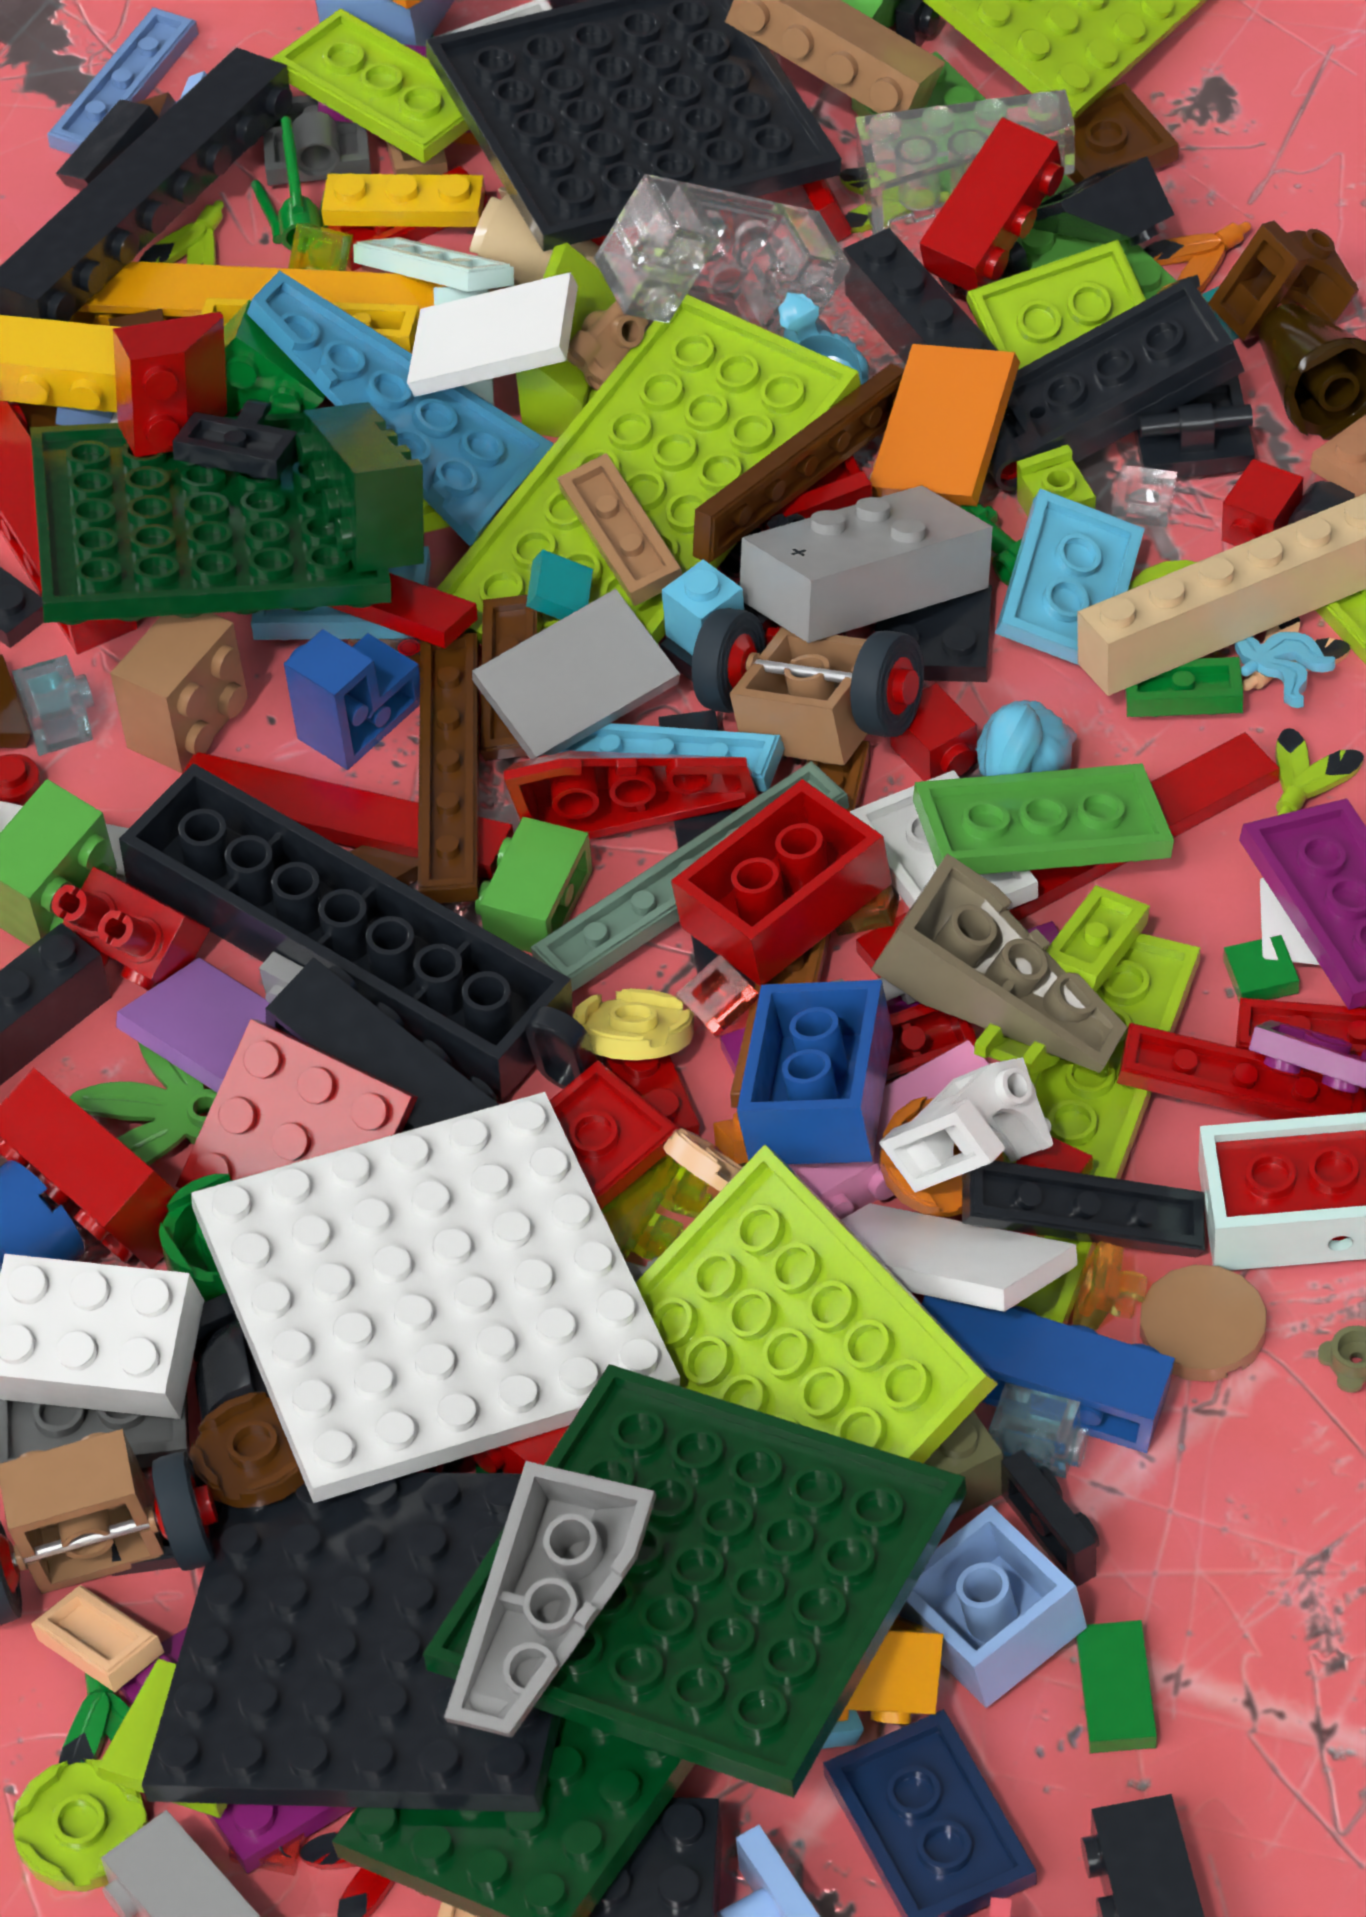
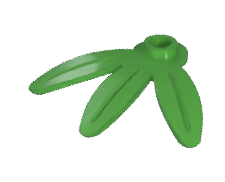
M138 1042L146 1064L166 1089L138 1082H109L78 1090L69 1098L90 1115L118 1120L150 1121L117 1138L149 1166L175 1148L185 1138L190 1143L195 1144L207 1117L199 1116V1114L209 1112L217 1093L212 1089H204L203 1083Z

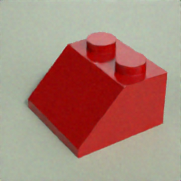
M221 312L113 328L118 426L134 457L172 452L173 439L194 412L224 417L227 414L224 317Z

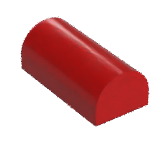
M924 1004L890 1014L893 1039L886 1082L908 1074L967 1040L975 1047L977 1038L971 1023Z

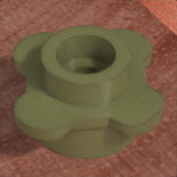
M1364 1326L1345 1327L1335 1334L1332 1341L1323 1342L1318 1349L1319 1362L1330 1366L1337 1376V1386L1345 1392H1358L1362 1389L1363 1383L1366 1382V1327ZM1356 1357L1362 1359V1361L1354 1363L1350 1358Z

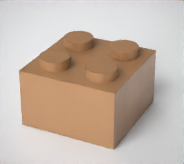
M205 613L193 618H181L175 615L160 616L110 672L127 748L180 773H183L193 754L196 755L198 752L205 753L209 749L214 736L230 718L236 717L242 711L248 698L234 624L213 613Z

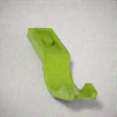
M1095 885L1046 951L1066 973L1079 974L1097 992L1148 924L1150 906ZM991 1023L977 1039L974 1048L975 1055L983 1058L990 1057L1000 1062L1023 1057L1029 1076L1055 1066L1061 1059L1047 1053L1046 1045L1034 1041L1029 1046L1003 1036L1001 1027Z

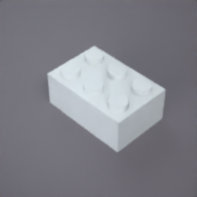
M5 1254L0 1273V1399L181 1419L204 1299L191 1275L183 1272Z

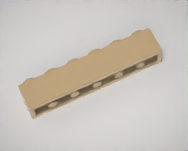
M1366 493L1077 611L1078 664L1109 696L1366 589Z

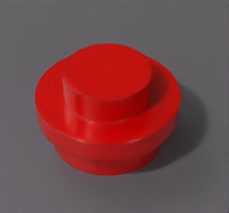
M21 754L0 756V801L23 806L36 792L39 785L40 775L38 767L32 759Z

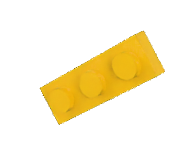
M327 174L321 209L323 225L477 227L482 216L485 197L484 175Z

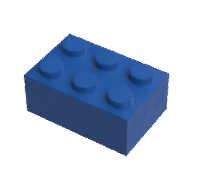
M882 980L761 985L737 1107V1115L748 1161L765 1144L777 1153L787 1165L873 1162L893 1039Z

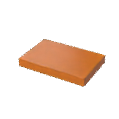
M912 344L870 478L873 496L883 497L922 485L953 504L977 506L1020 365L1015 352Z

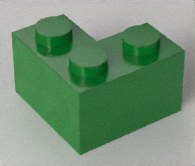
M248 300L224 326L227 414L224 417L235 416L248 399L271 402L272 408L268 414L303 413V410L316 409L324 400L325 395L247 314L251 303Z

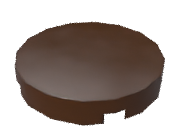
M252 1392L225 1401L206 1415L198 1427L200 1435L195 1441V1446L193 1443L191 1444L189 1455L200 1486L208 1484L215 1501L235 1508L262 1507L285 1499L305 1483L272 1401L267 1397L266 1392Z

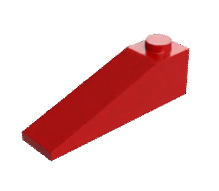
M566 751L516 762L503 771L504 781L520 821L522 817H527L589 833V840L741 807L759 796L746 757Z

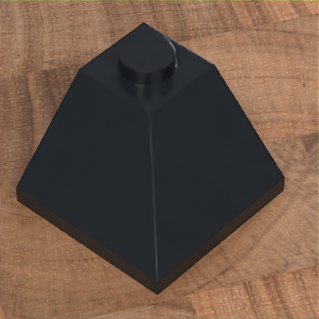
M1145 156L1100 170L1042 201L1037 208L1036 220L1032 229L1103 244L1115 240L1122 241L1128 239L1132 247L1158 235L1160 230L1157 224L1175 214L1148 157Z

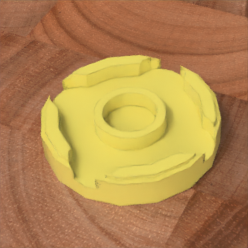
M622 989V991H616V1000L602 1002V994H596L580 1003L573 1014V1018L586 1029L594 1054L612 1059L644 1060L661 1058L677 1053L689 1045L694 1034V1014L691 1009L683 1010V1002L677 999V997L655 990Z

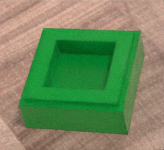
M1282 935L1270 937L1278 960L1263 958L1262 939L1224 947L1223 961L1239 1003L1240 998L1270 1000L1299 993V978Z

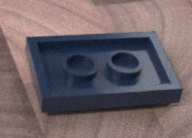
M944 1709L823 1762L824 1777L901 1917H965L989 1906L991 1897L1007 1898L1037 1884L1036 1869Z

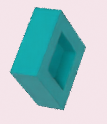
M542 550L532 562L526 607L562 620L588 605L593 569L549 551Z

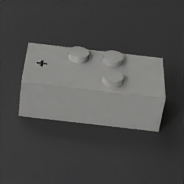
M922 485L879 498H862L855 505L835 511H817L811 515V518L742 537L740 587L743 588L744 603L807 643L977 592L989 586L993 526Z

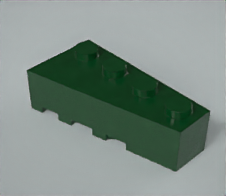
M369 402L303 410L304 432L296 434L298 461L301 467L308 466L310 486L313 494H321L325 521L327 523L334 522L335 537L339 551L348 552L357 573L423 564V464L419 459H412L411 450L406 445L398 446V435L393 429L386 430L385 420Z

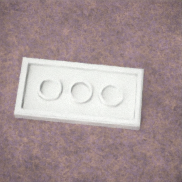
M872 1203L841 1219L909 1292L1003 1312L1077 1266L1076 1244L997 1228L963 1224L962 1221L924 1215Z

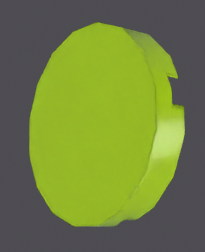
M85 1759L86 1763L77 1762L70 1765L65 1761L50 1766L28 1783L15 1805L13 1833L20 1859L37 1880L57 1890L86 1892L108 1885L109 1882L101 1857L148 1823L141 1793L103 1780L97 1768L101 1760Z

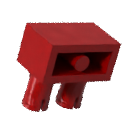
M94 866L81 889L73 885H64L58 889L52 900L53 912L64 920L63 924L101 954L104 966L107 965L110 957L124 964L125 966L120 976L148 991L155 986L156 982H163L193 962L211 929L129 883Z

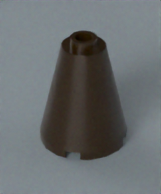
M1284 304L1271 310L1261 322L1259 340L1285 412L1291 423L1301 433L1307 436L1308 433L1320 435L1323 440H1331L1366 414V341L1296 304Z

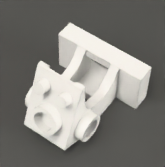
M1022 1057L991 1063L953 1079L912 1121L893 1128L879 1144L914 1192H918L990 1164L1003 1151L1009 1160L1013 1162L1023 1156L1051 1147L1053 1141L1050 1135L1051 1123L1047 1118H1044L1034 1084L1031 1081L1024 1058ZM954 1143L962 1152L955 1156L953 1153Z

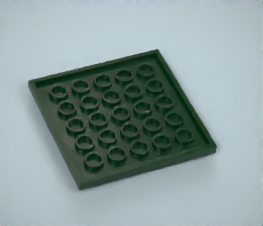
M303 413L268 414L265 417L264 425L302 433L304 432ZM231 416V417H225V418H230V419H235V420H236L238 416ZM118 423L30 427L44 623L60 622L66 625H76L87 620L119 619L122 621H137L144 617L171 615L181 618H193L205 613L222 612L248 615L260 610L292 609L295 611H309L324 606L348 605L355 608H365L375 603H391V581L388 568L357 573L348 552L339 551L335 537L334 522L327 523L325 521L321 494H313L310 486L308 466H300L297 453L278 480L270 478L258 479L245 473L219 468H203L194 463L174 460L173 451L134 457Z
M609 1364L544 1465L653 1490L656 1493V1499L637 1560L536 1702L534 1708L794 1798L967 1494L965 1476ZM504 1528L425 1649L423 1656L428 1671L454 1680L457 1679Z

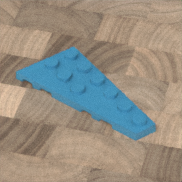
M280 270L252 298L247 314L335 406L369 402L385 420L386 430L393 429L398 435V446L406 445L411 450L412 459H419L423 464V498L470 547L554 445L551 441L463 386L415 397L407 384L412 358L410 352Z

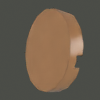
M1191 1265L1172 1270L1152 1284L1141 1303L1140 1337L1143 1344L1153 1347L1161 1354L1174 1357L1172 1374L1185 1380L1213 1382L1227 1378L1228 1372L1237 1370L1241 1366L1243 1370L1252 1364L1265 1343L1266 1308L1258 1290L1243 1276L1220 1266Z

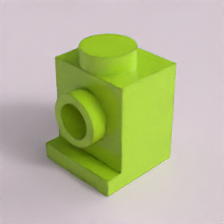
M1068 444L1017 461V500L1027 517L1029 516L1032 502L1040 488L1096 509V496L1074 463L1072 450Z

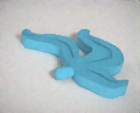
M1279 632L1269 637L1264 644H1260L1254 636L1235 643V651L1240 657L1241 662L1245 664L1241 667V674L1247 677L1257 671L1267 677L1282 680L1284 684V703L1294 708L1304 707V696L1301 694L1307 687L1306 669L1321 673L1335 669V657L1323 656L1317 643L1306 634Z

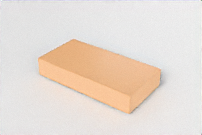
M82 1585L75 1588L31 1624L37 1639L114 1693L164 1653L157 1635Z

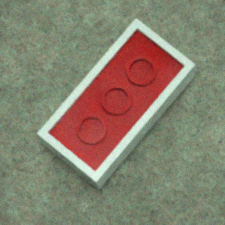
M1366 1112L1200 1126L1198 1171L1201 1191L1204 1192V1211L1213 1266H1220L1227 1270H1242L1366 1259Z

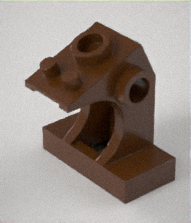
M1274 220L1260 226L1208 302V305L1245 341L1257 336L1261 322L1279 303L1282 305L1299 303L1310 312L1335 324L1359 289L1335 251L1333 240L1327 234L1317 229H1309L1308 231L1295 230L1287 233Z

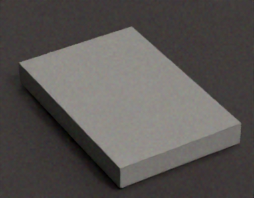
M616 589L472 671V681L530 759L560 753L679 683L680 679L678 670Z

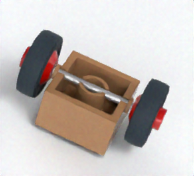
M724 608L712 612L704 621L698 633L692 657V683L696 697L704 707L713 711L734 713L738 732L780 735L785 748L782 756L819 761L824 764L845 765L867 734L897 737L909 728L921 701L924 684V662L916 639L908 634L894 631H878L869 636L868 639L833 635L807 643L784 627H781L766 646L765 633L757 616L745 610Z
M123 1429L109 1433H93L74 1443L46 1451H30L24 1453L18 1459L0 1463V1487L7 1528L16 1544L12 1545L11 1541L7 1539L0 1521V1625L12 1622L22 1615V1596L19 1584L20 1571L29 1569L41 1594L129 1570L132 1563L158 1558L164 1554L160 1530L163 1537L169 1541L173 1555L183 1571L205 1567L206 1564L212 1562L214 1557L211 1549L214 1537L212 1523L218 1522L217 1510L208 1484L200 1486L194 1472L193 1462L186 1452H176L153 1460L152 1477L156 1494L155 1498ZM113 1539L121 1561L112 1562L111 1547L114 1543Z

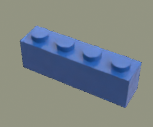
M924 1296L922 1305L998 1384L982 1400V1403L1146 1454L1148 1453L1169 1391L1175 1361L1174 1357L1161 1354L1153 1347L1145 1344H1128L1099 1335L1096 1331L1086 1326H1069L1046 1319L1020 1306H1013L1003 1312L932 1296Z

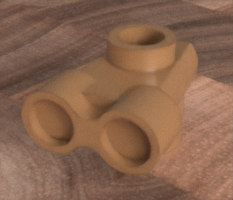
M618 298L607 310L593 311L585 318L582 329L569 342L567 360L584 373L586 382L597 391L631 348L641 343L644 330L649 322L630 300Z

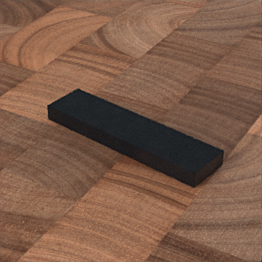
M995 1160L990 1164L962 1174L963 1224L1195 1258L1205 1251L1204 1192Z

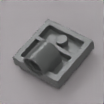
M309 95L292 97V108L285 116L290 117L292 121L300 182L327 179V174H371L368 130L356 123L335 121L330 115L318 112L319 101ZM282 118L263 134L265 171L268 186L288 184L282 139Z

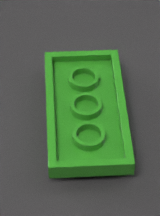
M1142 763L915 782L913 803L936 867L939 866L947 853L978 874L1072 866L1080 867L1130 861L1138 862L1171 858L1174 838Z

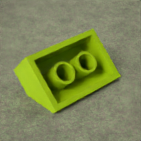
M564 243L554 247L543 279L571 272L578 285L570 335L571 341L574 335L582 329L585 318L591 312L607 310L618 298H624L622 287L571 245ZM568 360L516 373L522 424L543 436L559 438L597 392L586 382L584 373Z

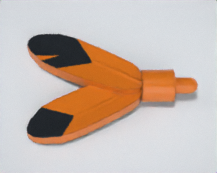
M1247 221L1240 225L1233 222L1214 234L1202 233L1164 239L1150 244L1144 250L1160 266L1189 261L1180 273L1177 282L1190 277L1201 293L1220 267L1226 251L1244 240L1243 235L1251 230V224Z

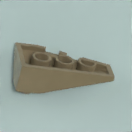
M947 853L893 933L871 970L921 1004L985 1029L990 1023L999 1026L1003 1036L1029 1046L1034 1041L1046 1045L1047 1053L1100 1073L1119 1043L1127 1026L1079 974L1066 973L1046 951L1050 944L1048 940L1037 929L1029 933L1007 909L1012 902L996 885Z

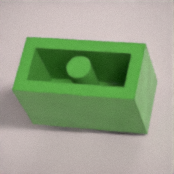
M522 817L513 837H506L500 846L497 869L491 881L485 880L479 888V899L475 903V912L481 916L483 929L522 951L532 953L531 946L566 924L593 871L589 833Z

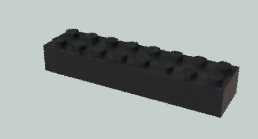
M194 763L119 838L127 883L211 928L210 932L263 963L274 951L302 967H305L313 957L328 969L331 966L339 967L355 981L359 989L358 993L374 1005L381 1002L393 1009L404 1022V1029L420 1042L428 1039L437 1044L450 1058V1066L467 1079L474 1076L485 1082L501 1102L536 1064L525 1032V1027L538 1007L547 1006L558 1009L573 1017L571 978Z

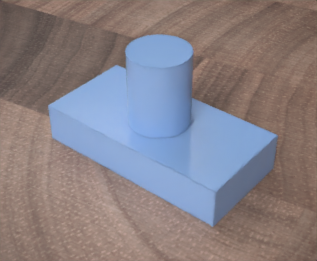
M760 1825L736 1837L739 1870L753 1890V1893L718 1911L717 1917H820Z

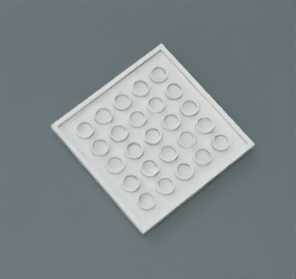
M545 1092L191 1192L192 1209L313 1503L569 1426L609 1364L680 1386V1376Z

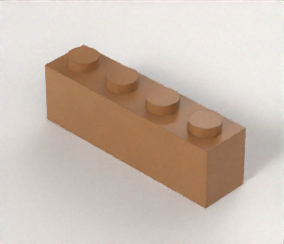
M733 0L725 20L729 25L899 126L904 125L927 105L945 64L943 60L841 0Z

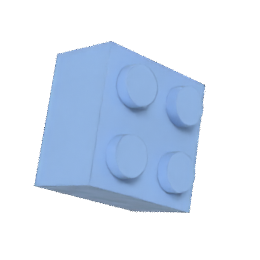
M992 1505L935 1549L899 1612L900 1617L943 1633L941 1664L985 1708H988L1087 1628L1076 1585Z

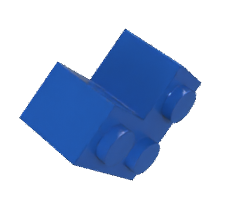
M322 629L306 644L297 647L289 659L284 662L297 739L346 770H349L420 705V671L418 663L369 633L351 647Z

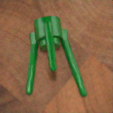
M284 116L281 119L290 198L284 201L277 214L261 182L253 180L251 187L272 229L273 242L275 244L282 243L287 249L295 252H305L317 247L322 238H326L325 228L328 226L323 225L321 212L323 197L319 210L311 199L302 196L292 121L290 117Z

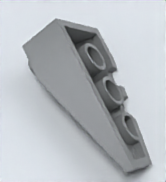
M528 1461L525 1462L444 1718L447 1722L513 1737L637 1560L656 1499V1493L653 1490Z

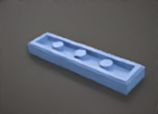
M153 7L48 132L50 148L72 155L120 99L131 102L145 100L197 37L198 28L196 21Z

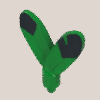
M85 1673L87 1697L82 1702L61 1750L59 1763L67 1761L68 1765L77 1762L86 1763L85 1759L97 1760L106 1734L110 1741H112L130 1709L113 1691L87 1673Z

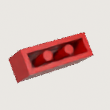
M1001 117L919 242L923 265L927 271L968 291L987 285L991 280H998L1007 266L1009 251L1019 237L1025 238L1031 231L1036 220L1037 208L1045 196H1052L1061 184L1064 167L1061 165L1058 142Z

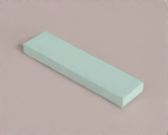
M400 237L359 241L357 244H353L354 263L468 292L514 286V267L508 263Z

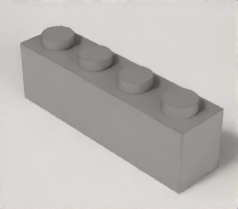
M167 1809L101 1857L109 1882L108 1885L102 1888V1891L119 1917H260Z

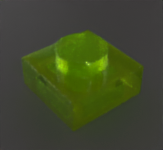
M297 223L288 269L346 271L353 235L309 223Z

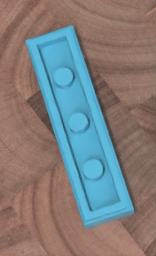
M609 723L561 752L592 751L746 757L757 791L765 792L770 788L785 748L780 735Z

